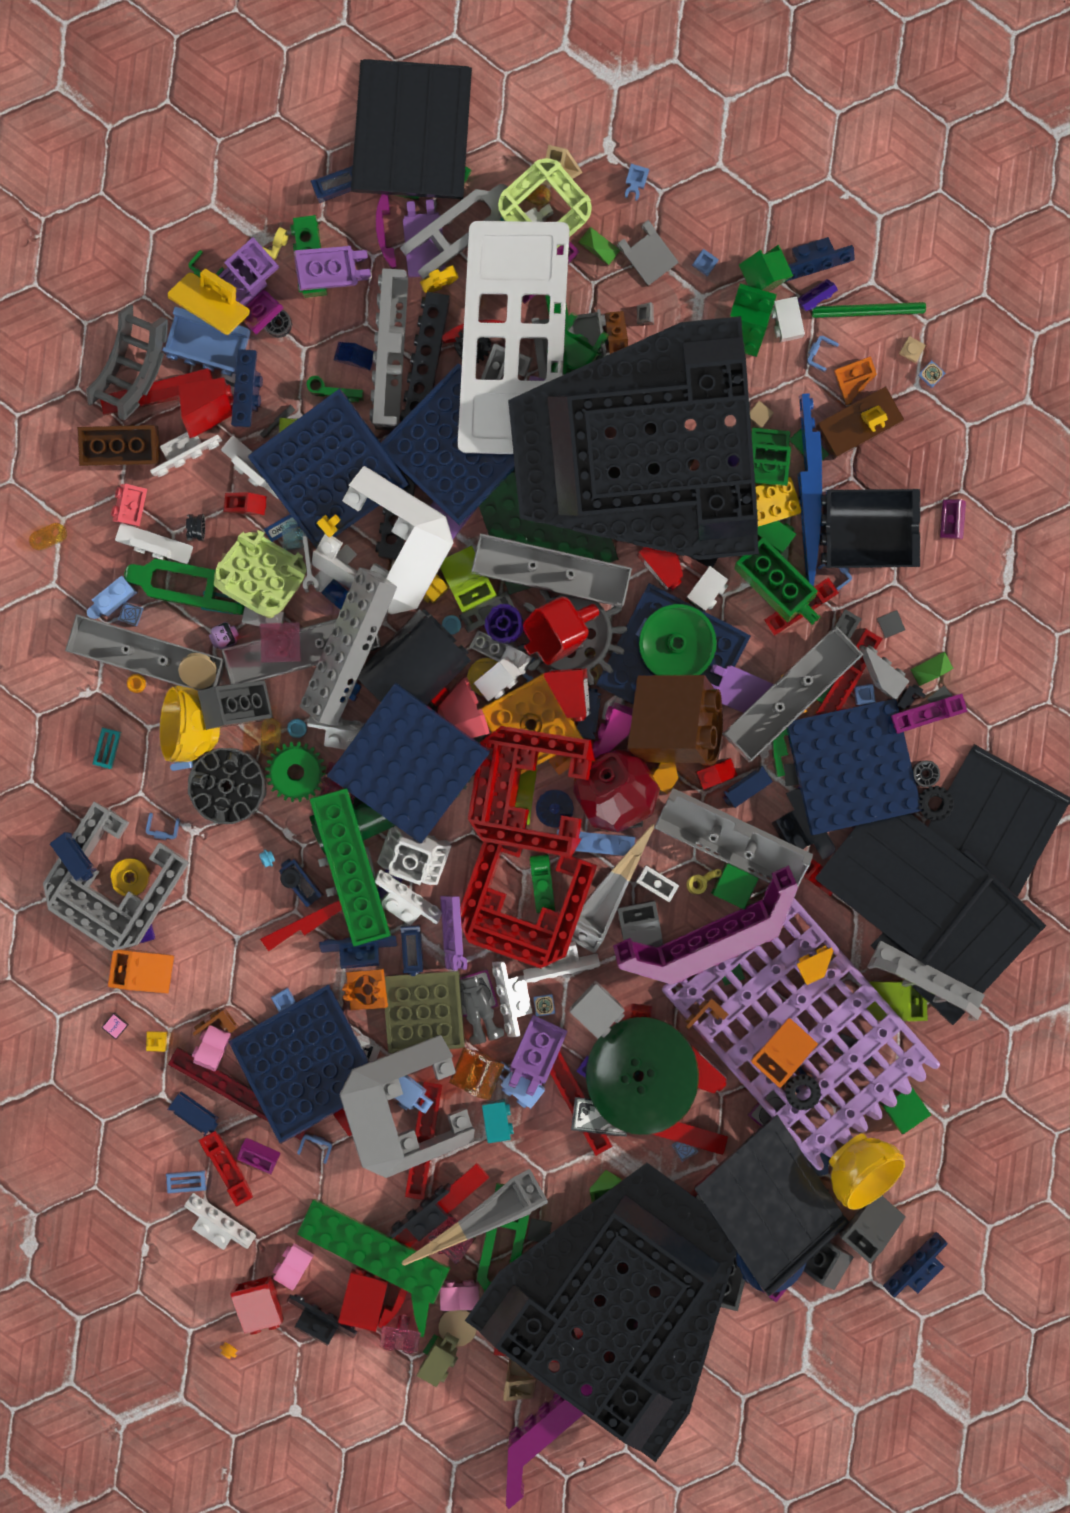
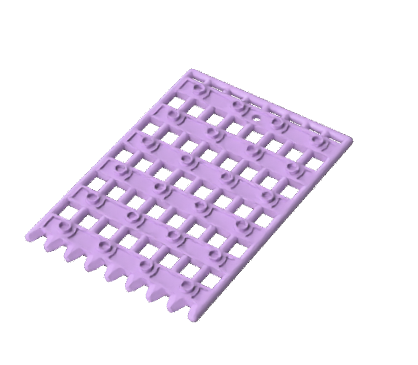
M794 898L783 926L793 936L795 941L786 947L778 937L774 938L771 942L781 952L776 958L772 960L759 945L753 950L741 953L738 957L730 958L721 962L718 966H712L704 970L690 981L686 978L680 982L683 987L676 994L671 989L678 982L673 985L666 983L662 987V992L686 1019L691 1015L688 1008L695 1002L701 1005L705 1000L702 996L711 989L723 1002L721 1007L729 1015L724 1020L722 1018L717 1020L710 1013L712 1009L709 1007L705 1011L709 1016L701 1023L697 1020L692 1025L693 1028L771 1117L779 1116L802 1153L820 1171L824 1168V1163L820 1156L821 1152L831 1158L838 1151L835 1140L845 1145L853 1138L849 1130L850 1127L860 1133L866 1132L868 1125L863 1115L866 1114L874 1120L881 1119L882 1111L878 1104L879 1101L889 1107L896 1106L897 1099L893 1089L895 1088L903 1094L911 1093L912 1087L907 1077L911 1076L915 1080L922 1082L926 1079V1073L922 1064L925 1063L931 1068L937 1069L940 1067V1062ZM797 913L810 927L802 935L789 921ZM823 942L828 948L832 947L833 954L836 957L829 962L825 977L809 985L804 984L797 989L786 974L793 968L799 972L796 966L799 963L798 958L807 954L810 957L816 955L815 949ZM753 951L766 964L760 972H757L745 959ZM739 963L752 977L745 985L731 972ZM848 972L861 984V987L854 993L841 980ZM724 976L738 990L730 998L716 984ZM779 980L792 994L784 1002L771 988ZM834 984L847 998L839 1006L826 993ZM764 993L777 1006L770 1014L757 1001ZM819 997L832 1010L825 1018L811 1005ZM874 1001L887 1014L880 1022L866 1009ZM750 1005L763 1019L756 1027L742 1014ZM804 1010L818 1023L810 1031L797 1018ZM859 1014L873 1027L865 1035L852 1022ZM736 1018L749 1032L741 1040L727 1026ZM788 1018L792 1019L818 1043L801 1065L808 1070L819 1084L821 1089L819 1101L829 1094L840 1107L831 1116L824 1106L818 1102L814 1108L825 1119V1122L819 1128H816L805 1115L810 1109L805 1111L792 1107L787 1101L785 1091L779 1088L750 1061L754 1054L766 1044ZM845 1026L858 1039L850 1048L837 1034ZM721 1031L734 1044L726 1053L713 1039ZM899 1031H902L914 1044L906 1052L893 1039ZM830 1039L843 1052L837 1060H834L823 1048ZM886 1043L899 1057L891 1065L878 1052ZM816 1052L829 1065L821 1074L808 1060ZM871 1056L884 1069L876 1078L863 1064ZM747 1060L760 1074L752 1082L739 1069ZM856 1069L870 1082L862 1090L849 1077ZM793 1073V1075L789 1079L795 1077L796 1074ZM842 1081L855 1095L847 1103L834 1090ZM800 1085L797 1087L800 1091L796 1095L798 1099L806 1100L810 1097L811 1091L808 1086ZM772 1090L785 1103L778 1111L764 1098ZM798 1120L811 1133L804 1141L790 1128Z

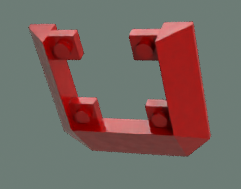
M500 726L480 742L490 753L475 772L468 813L469 822L481 841L572 857L582 840L579 838L582 819L561 815L558 834L526 829L529 809L515 807L521 769L536 771L539 752L571 757L568 777L588 780L592 761H595L591 740Z
M483 841L460 907L461 928L468 943L540 969L566 957L598 865L574 856H560L555 871L573 877L562 910L559 913L542 907L538 922L534 924L501 912L507 894L490 888L502 852L520 858L523 849Z

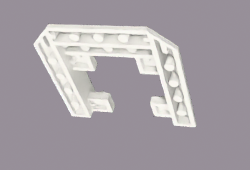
M363 466L349 484L350 487L342 501L360 511L368 497L399 516L391 532L406 540L390 572L376 563L373 564L370 570L379 573L397 586L387 610L388 613L392 615L417 609L453 545L447 517ZM324 534L317 549L313 551L311 565L350 589L358 571L336 558L343 542L333 536L329 538Z

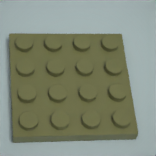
M459 971L416 974V976L408 974L385 976L388 1007L385 1008L388 1053H395L438 1035L443 1037L449 1049L465 1048Z

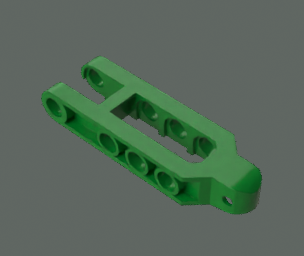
M155 558L145 566L130 564L124 571L125 580L133 585L141 586L147 596L152 599L236 615H243L244 605L215 599L217 588L214 586V574L216 570ZM161 569L174 574L182 573L195 578H207L204 597L154 588L151 585L152 574Z
M496 1183L495 1192L505 1184ZM529 1215L500 1226L516 1230L509 1264L522 1254ZM497 1228L486 1232L477 1280L484 1289V1292L491 1283L487 1275Z

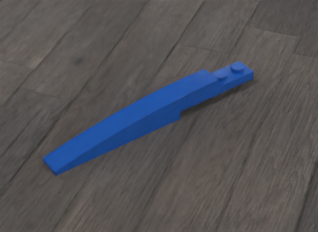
M810 393L799 396L805 472H799L797 477L801 507L805 577L814 587L821 529L822 451L820 431H812V429H815V419L811 417V410L814 407L813 398H810Z

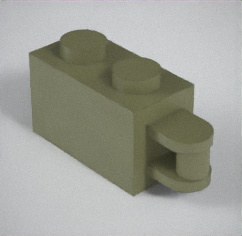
M448 1332L443 1339L438 1337L419 1367L417 1376L435 1387L438 1386L440 1381L443 1383L449 1374L447 1372L449 1366L453 1368L458 1359L456 1356L458 1350L456 1345L459 1339Z

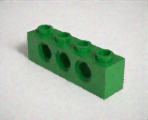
M316 215L293 218V224L290 225L291 234L296 239V243H293V251L321 248ZM305 234L311 236L307 242L301 241L302 236ZM327 288L302 291L299 289V293H303L304 298L326 296Z

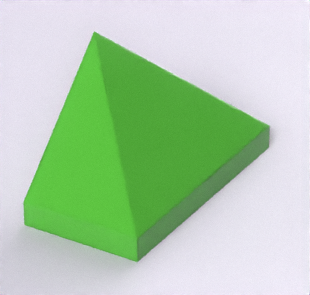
M591 227L578 242L608 266L620 252V249Z
M943 652L910 670L917 684L922 686L954 668L946 653Z
M605 1170L590 1187L591 1201L594 1202L621 1182L622 1179Z

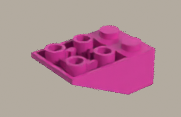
M613 702L612 706L608 705L605 713L606 722L605 724L601 723L598 731L599 740L594 741L592 746L594 758L611 751L629 735L633 708L617 702Z

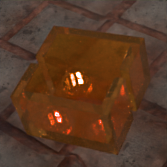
M463 1047L455 1066L456 1073L451 1076L449 1083L477 1098L490 1100L505 1065L478 1050Z

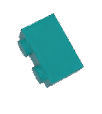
M505 1099L483 1102L482 1110L487 1142L495 1143L511 1140V1134H514L513 1124L508 1122V1115H511L510 1105L505 1103Z

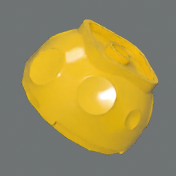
M179 685L171 687L165 695L160 717L159 738L163 757L166 761L172 763L190 762L205 752H211L218 742L220 728L206 730L198 691Z
M862 1133L848 1141L829 1160V1164L833 1168L831 1173L833 1191L837 1199L844 1206L852 1210L863 1208L881 1197L895 1184L905 1168L903 1155L894 1145L876 1138H867Z

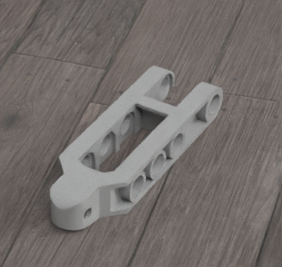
M499 184L490 191L474 190L400 247L404 255L407 256L414 248H419L431 239L441 252L418 271L423 279L429 277L428 274L430 272L438 270L468 247L469 232L450 246L439 230L446 224L449 225L459 214L465 213L476 201L486 202L491 209V215L483 221H500L498 202L501 193L508 186Z

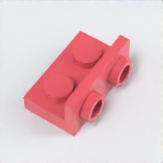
M120 484L115 493V498H117L116 506H113L111 512L113 521L137 527L140 526L147 489L129 484Z

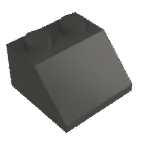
M829 1241L806 1263L803 1271L822 1286L835 1290L854 1257L840 1246Z

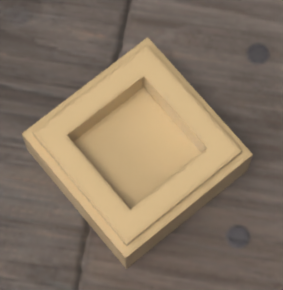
M758 401L750 411V419L762 428L774 412Z

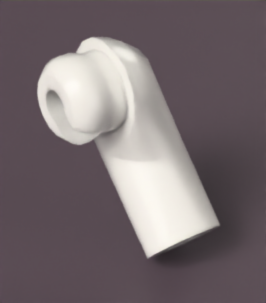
M615 695L606 701L602 719L605 720L608 705L612 706L613 702L624 705L625 700Z

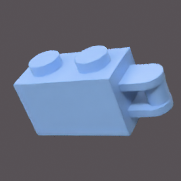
M120 576L92 599L94 604L88 608L87 616L92 619H98L102 615L109 616L138 592L131 583L127 582L123 576Z
M501 1061L493 1071L495 1075L502 1079L500 1084L502 1086L501 1090L508 1096H515L517 1098L516 1102L522 1107H529L531 1109L544 1093L545 1088L538 1085L535 1094L530 1096L526 1094V1091L531 1081L520 1077L516 1088L508 1086L513 1072H510L511 1068ZM504 1069L509 1071L506 1076L501 1074Z
M408 1075L399 1078L403 1095L395 1097L399 1101L397 1104L405 1110L416 1107L421 1112L426 1113L433 1104V1101L424 1095L427 1089ZM421 1098L424 1100L422 1105L419 1104Z

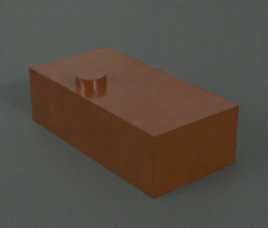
M885 386L819 422L815 427L817 431H820L822 440L833 460L901 424L904 418ZM879 406L886 413L888 420L884 421L885 427L882 428L878 424L875 426L876 431L873 432L863 421L861 413Z
M157 425L77 427L79 466L160 464L159 427Z

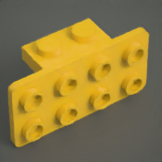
M206 268L200 273V277L193 273H188L168 292L170 300L225 335H229L250 314V310L236 301V287Z
M788 477L787 486L755 483L758 527L801 513L799 500L790 477Z

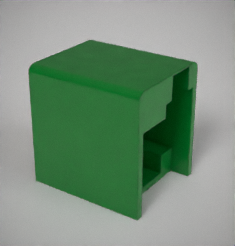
M779 245L764 255L762 250H759L739 264L748 286L768 292L793 277Z
M725 862L721 870L722 875L718 877L711 894L745 910L759 878Z
M913 1087L909 1094H903L898 1090L893 1091L897 1099V1104L894 1107H889L879 1101L902 1135L931 1116V1113Z

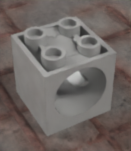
M596 980L569 1008L570 1013L597 1038L600 1036L604 1038L611 1031L610 1026L614 1022L618 1023L624 1017L623 1012L625 1011L624 1007Z

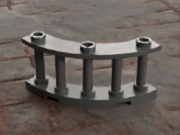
M132 304L118 312V329L113 350L100 375L86 388L88 405L91 406L98 399L117 406L118 417L126 420L140 405L138 401L142 395L148 394L161 366L164 356L161 350L163 342L166 343L168 319L160 317L154 323H150L133 316ZM133 324L149 330V343L131 336ZM129 344L147 351L143 365L125 358ZM121 364L139 372L133 384L115 377ZM110 384L128 390L121 399L104 393Z

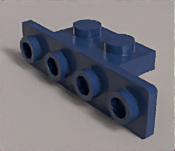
M829 237L792 248V254L796 262L788 264L793 277L787 281L854 261L853 245L834 250Z
M239 349L237 353L231 425L235 427H251L252 411L258 412V407L261 405L259 390L263 385V378L256 371V350Z
M392 935L358 946H353L351 937L344 938L343 940L327 939L324 942H319L322 953L340 951L341 969L379 966V948L397 946L396 936Z
M935 1232L883 1287L893 1298L907 1285L918 1294L945 1267L936 1256L948 1245L947 1241L938 1232Z

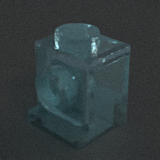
M296 521L286 522V525L281 526L285 550L304 548V544L300 542V540H303V531L299 528Z

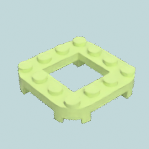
M539 159L501 193L498 202L499 213L504 221L532 222L518 205L547 180L571 208L558 221L564 222L569 226V237H571L589 219L592 209L591 200L557 160Z

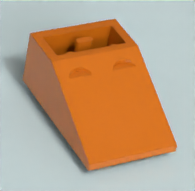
M129 948L115 950L112 955L108 987L169 994L175 955Z
M788 1018L750 1061L781 1088L818 1043L792 1019Z

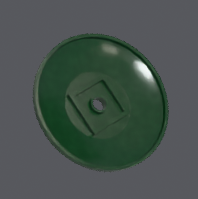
M635 1017L614 1024L610 1027L611 1031L604 1038L602 1036L598 1038L588 1058L586 1082L592 1103L607 1122L624 1132L648 1135L669 1129L687 1114L697 1094L699 1069L691 1045L676 1028L658 1019ZM638 1070L644 1074V1078L640 1082L635 1078V1073Z

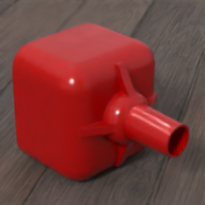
M562 596L536 608L523 623L524 632L530 640V643L526 644L524 648L529 655L538 652L541 659L547 665H551L572 654L588 637L589 630L585 623L599 615L598 607L592 603L576 610L572 602L567 597Z

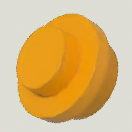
M133 674L127 680V687L133 693H140L146 687V680L140 674Z
M227 1342L223 1346L220 1345L219 1348L222 1349V1355L228 1359L231 1357L236 1358L238 1350Z

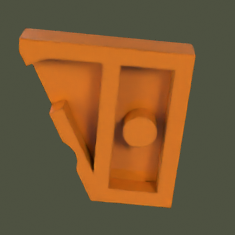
M871 356L834 370L845 405L850 404L857 394L877 375Z

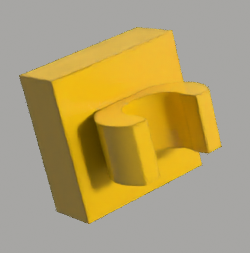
M879 406L861 413L863 421L873 432L876 431V425L880 424L883 428L885 427L884 421L888 420L886 413Z
M337 514L330 519L324 515L317 524L330 538L338 530L335 525L341 519Z
M147 1031L146 1051H167V1032Z

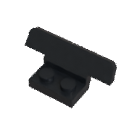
M800 788L787 792L786 795L794 810L772 822L780 839L801 849L814 844L822 859L832 855L835 852V846L827 832L816 835L810 834Z

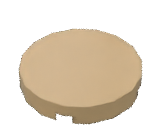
M201 653L188 654L187 657L181 660L178 669L182 681L189 687L204 689L211 686L215 682L218 672L215 662H212L210 657Z
M469 1310L446 1311L441 1316L439 1334L442 1339L448 1332L459 1339L456 1347L464 1346L471 1342L475 1337L476 1329L465 1321L470 1313Z

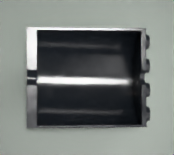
M920 489L826 490L825 494L821 495L823 514L821 515L822 534H820L819 546H823L821 564H825L826 568L920 567Z
M419 609L363 665L357 679L380 702L394 683H397L421 702L428 705L471 660L466 656L469 652L462 645L458 647L455 644L457 640L425 609L422 611Z

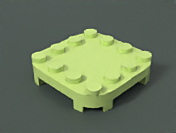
M257 530V533L242 532L223 560L218 563L214 574V586L225 595L267 618H273L285 608L304 580L307 569L301 554L297 552L296 555H293L264 537V532Z

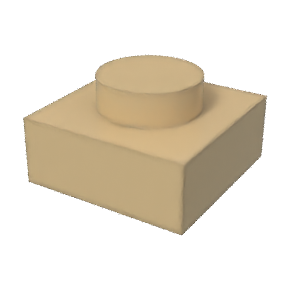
M909 336L899 354L916 363L926 345Z

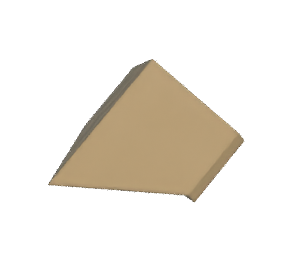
M548 145L546 158L557 160L572 179L583 173L568 149ZM547 180L542 183L543 185L551 186Z
M510 1358L503 1400L513 1401L533 1398L536 1379Z

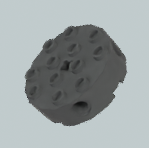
M218 748L206 753L194 764L188 777V795L193 806L203 818L217 824H236L249 819L261 808L267 792V779L261 764L251 754L235 748ZM229 781V784L232 785L231 789H228L226 791L224 783H228Z

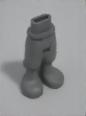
M475 976L463 980L464 1000L467 1011L466 1019L473 1025V1035L469 1038L470 1044H482L487 1041L482 1030L481 1018L485 1023L489 1041L504 1036L503 1028H497L492 1020L494 1010L490 1006L482 984H479L478 977Z

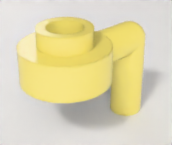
M281 227L278 228L271 250L262 247L273 260L277 258L282 245L286 246L289 235H287V230Z
M716 869L709 871L704 876H691L687 880L688 891L692 894L703 893L707 888V882L715 877H720L722 871ZM694 882L698 883L697 888L693 887Z

